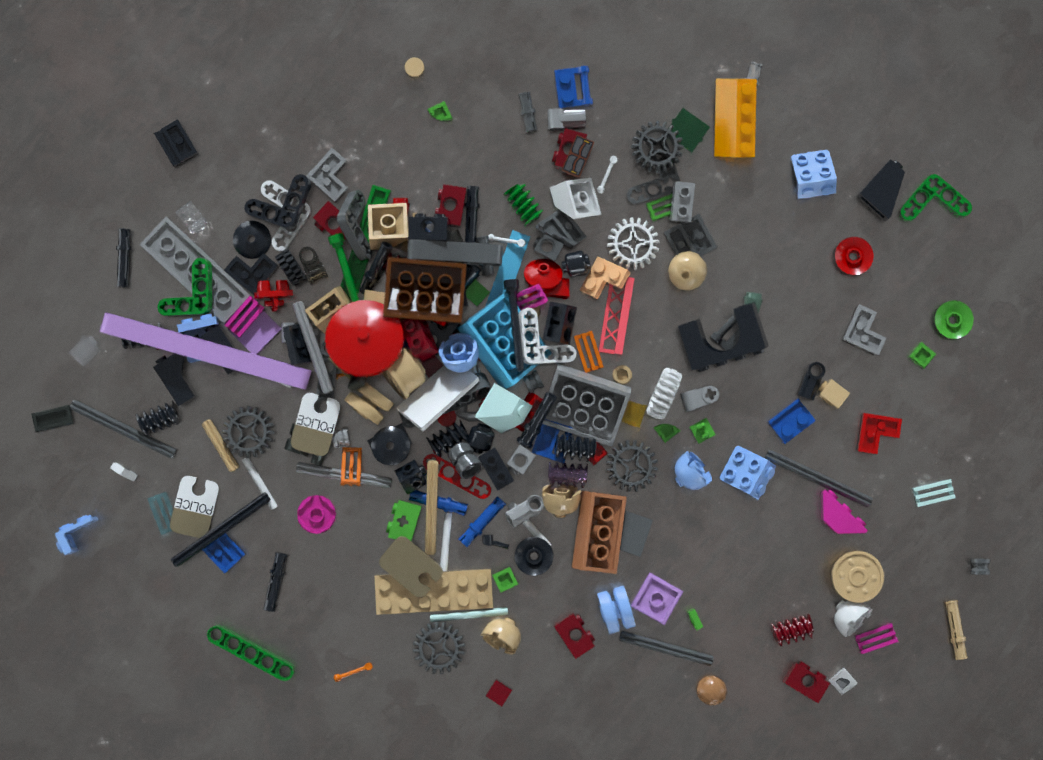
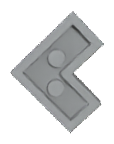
M331 148L306 177L336 203L348 187L334 175L347 161Z
M859 304L842 340L879 356L886 337L869 330L877 312Z

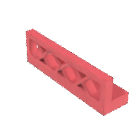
M628 277L625 282L624 291L618 295L613 289V285L609 284L599 352L620 356L623 353L634 278ZM617 298L622 306L614 314L610 308V303ZM614 317L619 325L611 333L607 327V322ZM610 336L616 342L614 350L603 348L604 341Z

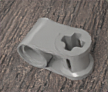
M705 386L681 393L680 395L686 412L717 401L719 391L714 386ZM707 389L715 392L712 400L709 397H705Z

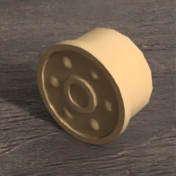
M407 347L402 349L397 361L382 373L390 386L404 400L409 398V394L425 383L426 380L424 375L426 373L420 361L413 357L412 352Z
M852 551L844 554L835 562L831 571V579L835 590L842 598L851 602L862 603L873 599L880 592L884 582V572L880 562L873 555L863 551Z

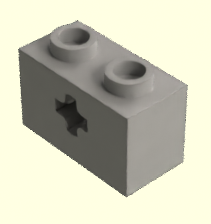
M679 181L673 183L669 221L691 222L695 183Z

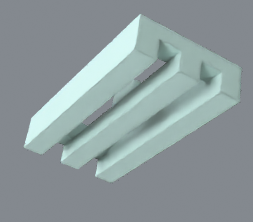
M951 479L912 488L917 507L956 498ZM947 484L948 487L918 495V491L929 489ZM949 492L948 496L920 502V498Z

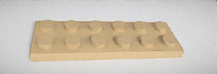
M491 569L444 571L437 582L432 579L429 573H421L419 575L420 583L430 588L423 597L415 596L391 575L374 576L376 615L493 608Z

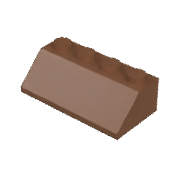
M582 491L572 568L617 574L627 497Z

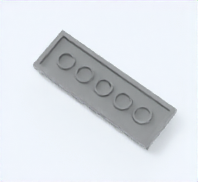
M165 217L140 243L154 259L191 293L192 263L197 258L209 260L212 264L213 306L211 312L224 324L234 315L245 300L251 296L168 217ZM202 264L201 266H199V269H200V270H202L203 268H205V265H204V264ZM201 281L198 285L201 292L206 289L204 281Z

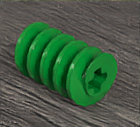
M517 184L508 189L503 195H510L507 201H514L511 207L513 209L518 208L516 214H523L520 220L527 221L524 225L527 226L540 217L543 209L536 210L539 203L532 204L535 197H527L531 191H523L526 184Z

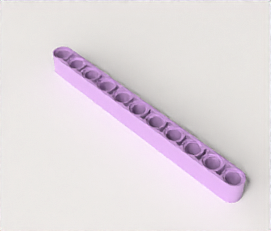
M106 312L100 328L102 333L301 389H307L312 372L309 369Z

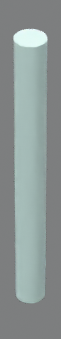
M508 607L431 614L430 620L431 622L502 616L508 615Z

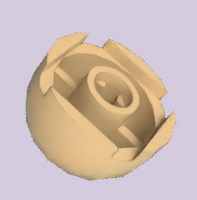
M691 251L681 252L670 262L668 268L669 279L678 289L685 291L694 290L706 278V263L697 253Z
M562 483L557 484L558 487L551 488V484L544 486L542 489V499L547 511L558 518H564L566 515L576 511L581 499V490L578 491V487Z
M505 618V620L494 619L489 622L482 631L481 636L493 648L497 650L500 648L506 649L504 653L513 655L516 653L521 642V634L515 626L516 623L509 618Z

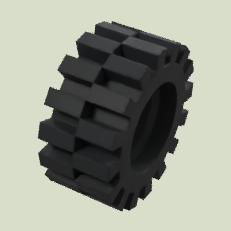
M289 249L275 256L293 286L306 279L304 272Z

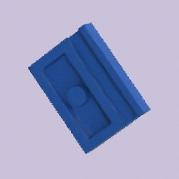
M798 398L770 419L768 424H770L781 441L786 444L816 420Z
M226 533L202 549L224 574L246 555Z

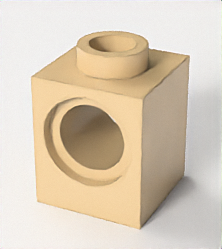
M830 379L828 382L823 381L818 388L820 392L817 396L833 408L839 409L850 393Z

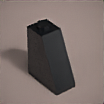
M891 159L857 195L884 221H887L892 216L905 171L902 169L903 166L898 161Z

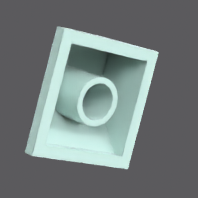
M494 383L475 417L502 434L522 424L532 405Z

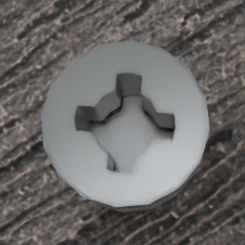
M343 427L341 430L334 429L332 437L334 448H339L340 445L350 446L347 427Z

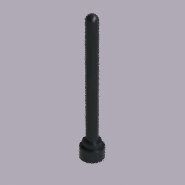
M509 279L503 281L504 290L509 295L516 370L522 372L524 364L516 297L519 280Z

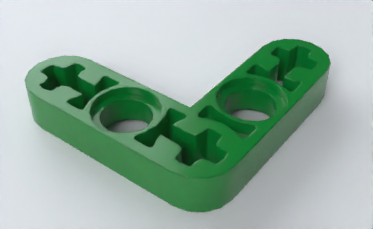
M932 174L921 183L899 210V215L904 221H912L933 197L958 217L969 215L972 211V204L944 179L936 174ZM929 179H930L931 181L934 180V179L937 180L936 185H937L939 188L942 187V185H943L945 188H943V189L939 192V194H937L936 192H937L939 189H938L937 187H935V186L931 188V187L929 186V185L931 184L930 181H929ZM944 191L952 192L953 199L951 201H946L943 198ZM917 193H923L926 196L924 203L917 202ZM957 197L960 199L959 201H957V203L959 205L965 204V209L967 212L963 211L961 213L959 211L960 207L957 204H955L954 206L951 205L953 202L956 201ZM913 204L917 206L911 211L913 216H905L906 211L904 209L908 210Z
M204 258L194 260L192 263V297L164 298L158 303V312L164 316L206 315L210 313L213 306L211 262ZM202 264H204V265H205V268H203L202 270H200V269H199V266H201ZM201 281H204L206 289L201 292L198 285ZM184 301L189 305L186 312L181 310V304ZM205 303V307H199L200 304ZM172 305L175 306V309L165 310L164 307Z

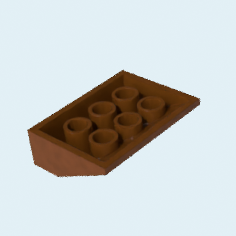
M388 257L383 316L462 323L466 264Z

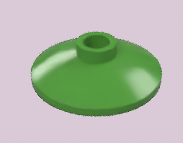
M952 300L943 303L937 309L935 326L944 337L959 339L967 335L972 329L974 322L973 313L965 303ZM950 317H954L956 319V322L954 324L950 323Z

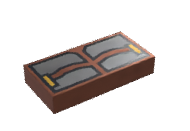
M576 135L561 171L580 178L594 142Z

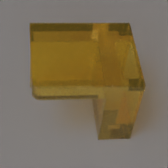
M628 401L621 423L640 428L647 405Z

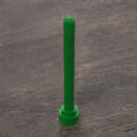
M343 233L328 237L329 244L336 250L351 301H359L343 249V242L345 241Z

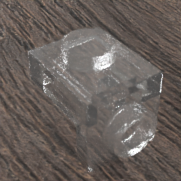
M191 200L175 212L191 234L198 233L205 228L207 221Z

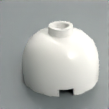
M842 600L835 607L837 610L834 615L835 626L845 637L847 635L851 636L864 624L862 622L864 617L869 618L873 609L865 602L855 603Z

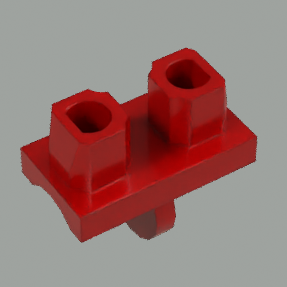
M277 280L276 291H270V281H259L257 292L254 293V299H270L269 301H264V306H270L272 312H277L278 306H284V300H278L277 298L293 296V290H289L287 280Z

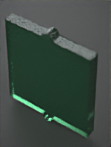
M682 108L675 119H672L671 124L674 126L671 132L679 131L676 138L682 137L683 139L678 144L683 145L691 153L699 142L703 141L704 135L710 128V126L684 108Z

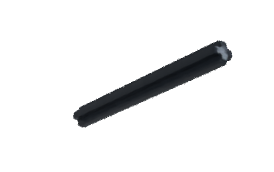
M266 492L262 493L172 557V564L175 567L180 566L270 502L271 499Z

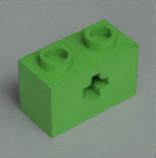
M403 500L394 503L391 514H394L393 522L389 521L386 533H389L388 538L396 540L400 536H405L412 541L422 506ZM404 515L409 522L402 527L398 519L403 518Z

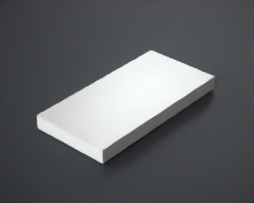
M444 365L396 408L398 412L424 431L480 380L470 370L461 373L453 372Z

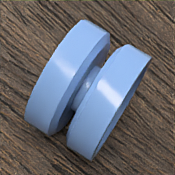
M624 586L613 589L615 601H612L608 591L597 593L603 622L606 623L609 634L619 632L618 619H621L625 629L636 627Z

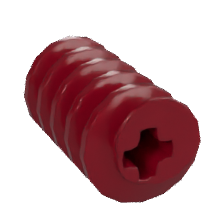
M807 614V620L801 615L799 622L795 617L792 618V624L786 619L784 626L779 621L777 622V628L771 623L774 639L780 647L783 646V640L789 645L790 638H793L795 643L798 642V636L804 641L805 634H808L811 639L813 638L814 628L809 614Z

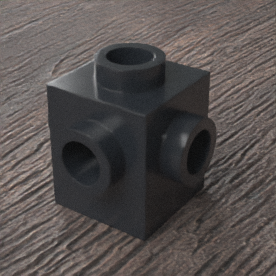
M415 459L394 470L406 494L427 484L424 477L427 473L423 465L418 466Z

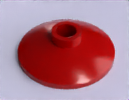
M860 237L844 239L839 243L835 251L837 266L841 271L849 275H860L866 272L872 265L874 258L872 247L866 240ZM851 253L856 255V260L850 259Z
M548 259L533 260L527 264L524 270L526 282L530 286L539 284L542 290L556 287L561 282L563 276L561 267L556 262Z

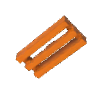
M589 331L573 336L584 372L588 373L604 368L593 332ZM587 336L590 337L595 352V356L598 362L597 366H595L592 354L586 339ZM581 338L583 339L591 368L587 367L579 342Z
M342 447V486H345V484L360 486L362 448ZM346 452H350L349 479H345ZM354 452H358L357 479H353Z

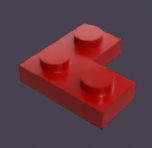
M863 413L857 451L878 454L880 435L900 438L902 419Z

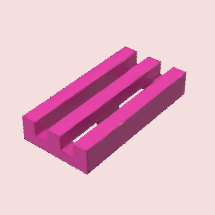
M539 284L516 293L517 306L520 310L535 308L548 301ZM536 290L538 291L537 294H534L522 300H518V298L521 296H524ZM539 297L542 298V299H540V300H537V301H535V302H532V303H530V304H527V305H525V306H522V304H524V303H527V302L532 301V300H534V299H537V298H539Z
M249 296L225 326L241 338L265 308ZM252 302L253 304L234 326H231L249 303ZM257 306L259 309L244 325V327L240 331H237L238 327L244 322V320Z
M892 623L854 635L861 654L898 642ZM886 629H889L890 631L888 633L873 637L871 639L862 642L860 641V638L872 635L874 633ZM890 636L892 637L890 640L863 649L864 645Z

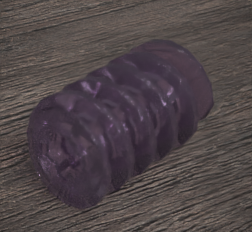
M549 462L548 481L550 486H553L555 481H557L558 487H561L563 482H565L566 487H569L571 482L574 488L577 487L578 482H580L582 488L585 487L588 464H586L585 469H583L582 464H579L577 469H575L574 463H571L569 468H567L566 463H563L560 468L558 462H556L552 468L551 462Z

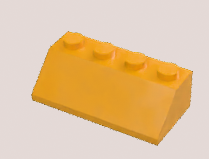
M716 78L714 156L755 157L757 79Z

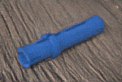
M415 490L410 493L409 501L426 505V493ZM437 496V508L444 510L446 513L449 511L465 516L468 504L454 501L450 497L443 498Z
M497 496L474 523H470V527L458 540L468 547L478 535L483 533L481 531L506 503Z

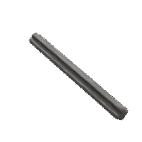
M73 400L70 405L71 410L168 458H173L176 454V449L77 400Z
M768 450L765 459L863 506L870 507L872 504V497L779 453Z

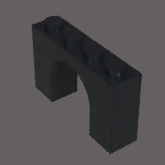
M755 302L733 309L740 329V338L737 345L730 350H718L708 343L700 319L678 326L692 370L698 369V372L710 369L709 365L715 363L717 366L727 364V360L732 358L738 361L746 358L748 353L753 352V355H758L765 352L764 349L769 345Z
M211 325L205 329L206 333L201 337L198 334L194 336L235 348L221 325ZM173 353L168 358L164 355L156 360L157 365L153 368L177 405L180 406L197 394L183 372V364L187 356ZM223 367L227 374H230L233 371H235L233 369Z

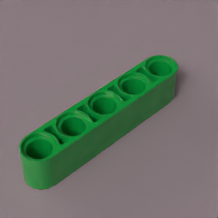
M215 625L207 632V638L211 643L279 680L287 681L295 674V667L292 663L224 626ZM214 629H218L222 633L219 640L212 636ZM231 638L238 640L239 646L237 649L230 647L229 642ZM248 648L255 649L256 656L254 658L247 656L246 651ZM265 657L272 658V667L264 665ZM283 666H287L290 669L291 673L289 676L281 674Z

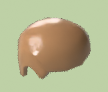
M705 676L699 681L697 686L698 698L710 706L721 704L728 693L725 682L715 676Z

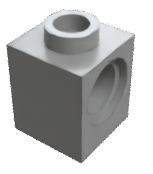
M519 445L507 463L510 466L508 470L517 476L519 473L523 475L536 455L522 445ZM517 456H523L526 459V464L523 467L515 465L514 460Z

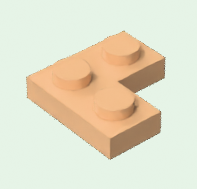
M597 257L580 291L598 299L606 283L622 289L631 272L603 258Z

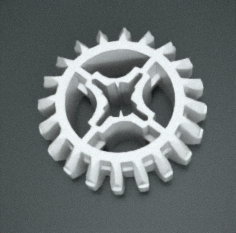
M631 217L629 220L630 224H627V221L623 219V226L619 223L616 224L618 231L611 229V233L615 236H608V240L613 241V243H608L607 247H613V250L609 251V255L616 254L612 260L616 261L619 258L621 260L618 264L619 266H622L623 262L627 263L626 269H629L630 264H633V270H636L638 263L641 268H644L643 261L648 265L651 263L648 257L655 259L656 255L652 251L658 252L659 248L653 245L659 244V240H653L658 234L657 232L650 233L654 227L651 226L647 229V221L640 225L641 218H638L637 223H634V219ZM629 229V238L617 242L619 235ZM635 229L642 231L648 240L638 238ZM632 234L633 239L639 243L636 245L634 252L633 248L627 244L631 242ZM649 246L648 252L637 259V250L640 247ZM618 248L628 249L631 259L625 257Z
M669 368L663 370L646 410L647 414L660 420L665 418L680 385L681 373Z

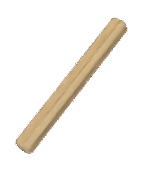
M430 460L427 463L425 553L427 555H434L436 552L438 461Z

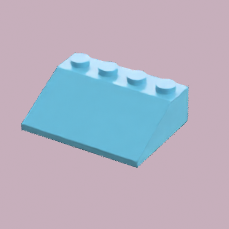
M506 292L457 328L460 333L468 334L471 336V339H475L478 345V358L497 384L504 389L516 384L539 365H528L523 362L524 370L522 372L516 370L509 295ZM526 331L525 338L531 342L534 336L532 332ZM539 336L540 346H546L544 341ZM532 344V345H526V348H527V347H530V348H531V347L534 346V344ZM547 349L544 354L547 358L552 352ZM531 352L527 353L528 357L534 358V354H531Z

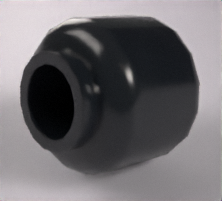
M583 251L567 253L565 261H562L564 273L568 272L571 278L586 275L588 269H591L588 254H584Z
M478 423L477 426L471 427L468 443L475 453L482 454L483 451L491 449L495 434L490 426Z

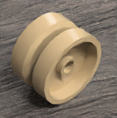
M365 382L363 387L357 389V391L363 394L361 398L354 392H350L344 400L354 407L353 410L365 419H370L376 425H379L384 416L376 410L377 406L389 412L394 403Z

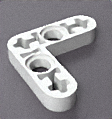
M265 181L261 186L263 196L282 208L281 197L287 195L288 191L273 181ZM273 185V190L279 193L277 200H274L276 196L273 193L266 194V186L270 187ZM293 197L291 199L292 207L294 206L295 200L298 201L296 205L299 204L298 197ZM306 202L304 206H306L305 210L307 213L300 215L296 230L289 232L287 229L280 227L274 235L272 246L277 251L283 252L290 247L309 218L311 208ZM289 216V218H286L284 221L290 222L292 221V219ZM284 231L287 235H290L291 238L289 239L286 236V238L284 239L285 246H280L278 248V243L276 242V240H281L284 237V235L281 234V232Z
M525 308L519 312L522 355L525 364H561L572 362L576 358V350L571 345L540 346L536 311L532 308ZM528 314L531 316V319L524 318V315ZM526 331L532 332L534 336L531 342L525 338ZM532 344H534L533 347H531V348H530V347H527V348H526V345H532ZM547 349L553 353L551 360L546 359L544 355ZM565 351H567L568 353H570V356H568V357H567V356H558L559 353H562V352H565ZM531 352V354H534V358L528 357L527 353Z

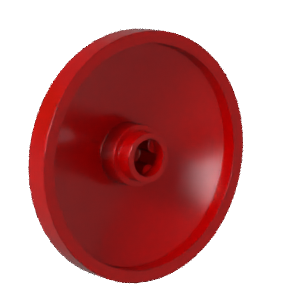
M372 300L355 301L342 307L331 318L325 334L326 349L333 363L343 372L357 377L375 376L386 371L399 358L404 345V331L399 318L383 316L384 304Z

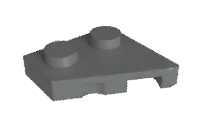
M560 209L535 226L536 229L563 243L570 249L587 237L576 222Z

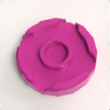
M314 495L307 497L298 507V522L309 533L319 534L326 532L335 522V506L324 496Z

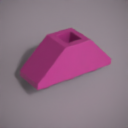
M822 490L820 492L821 520L834 533L850 534L866 533L868 531L865 528L866 523L861 518H855L850 514L852 510L845 503L841 505L837 501L838 496L833 491Z

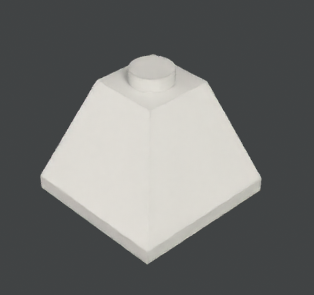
M591 178L568 180L550 187L555 207L572 219L601 215Z

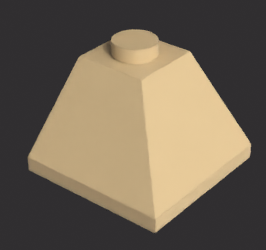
M407 203L368 205L370 250H379L383 241L395 247L408 240Z

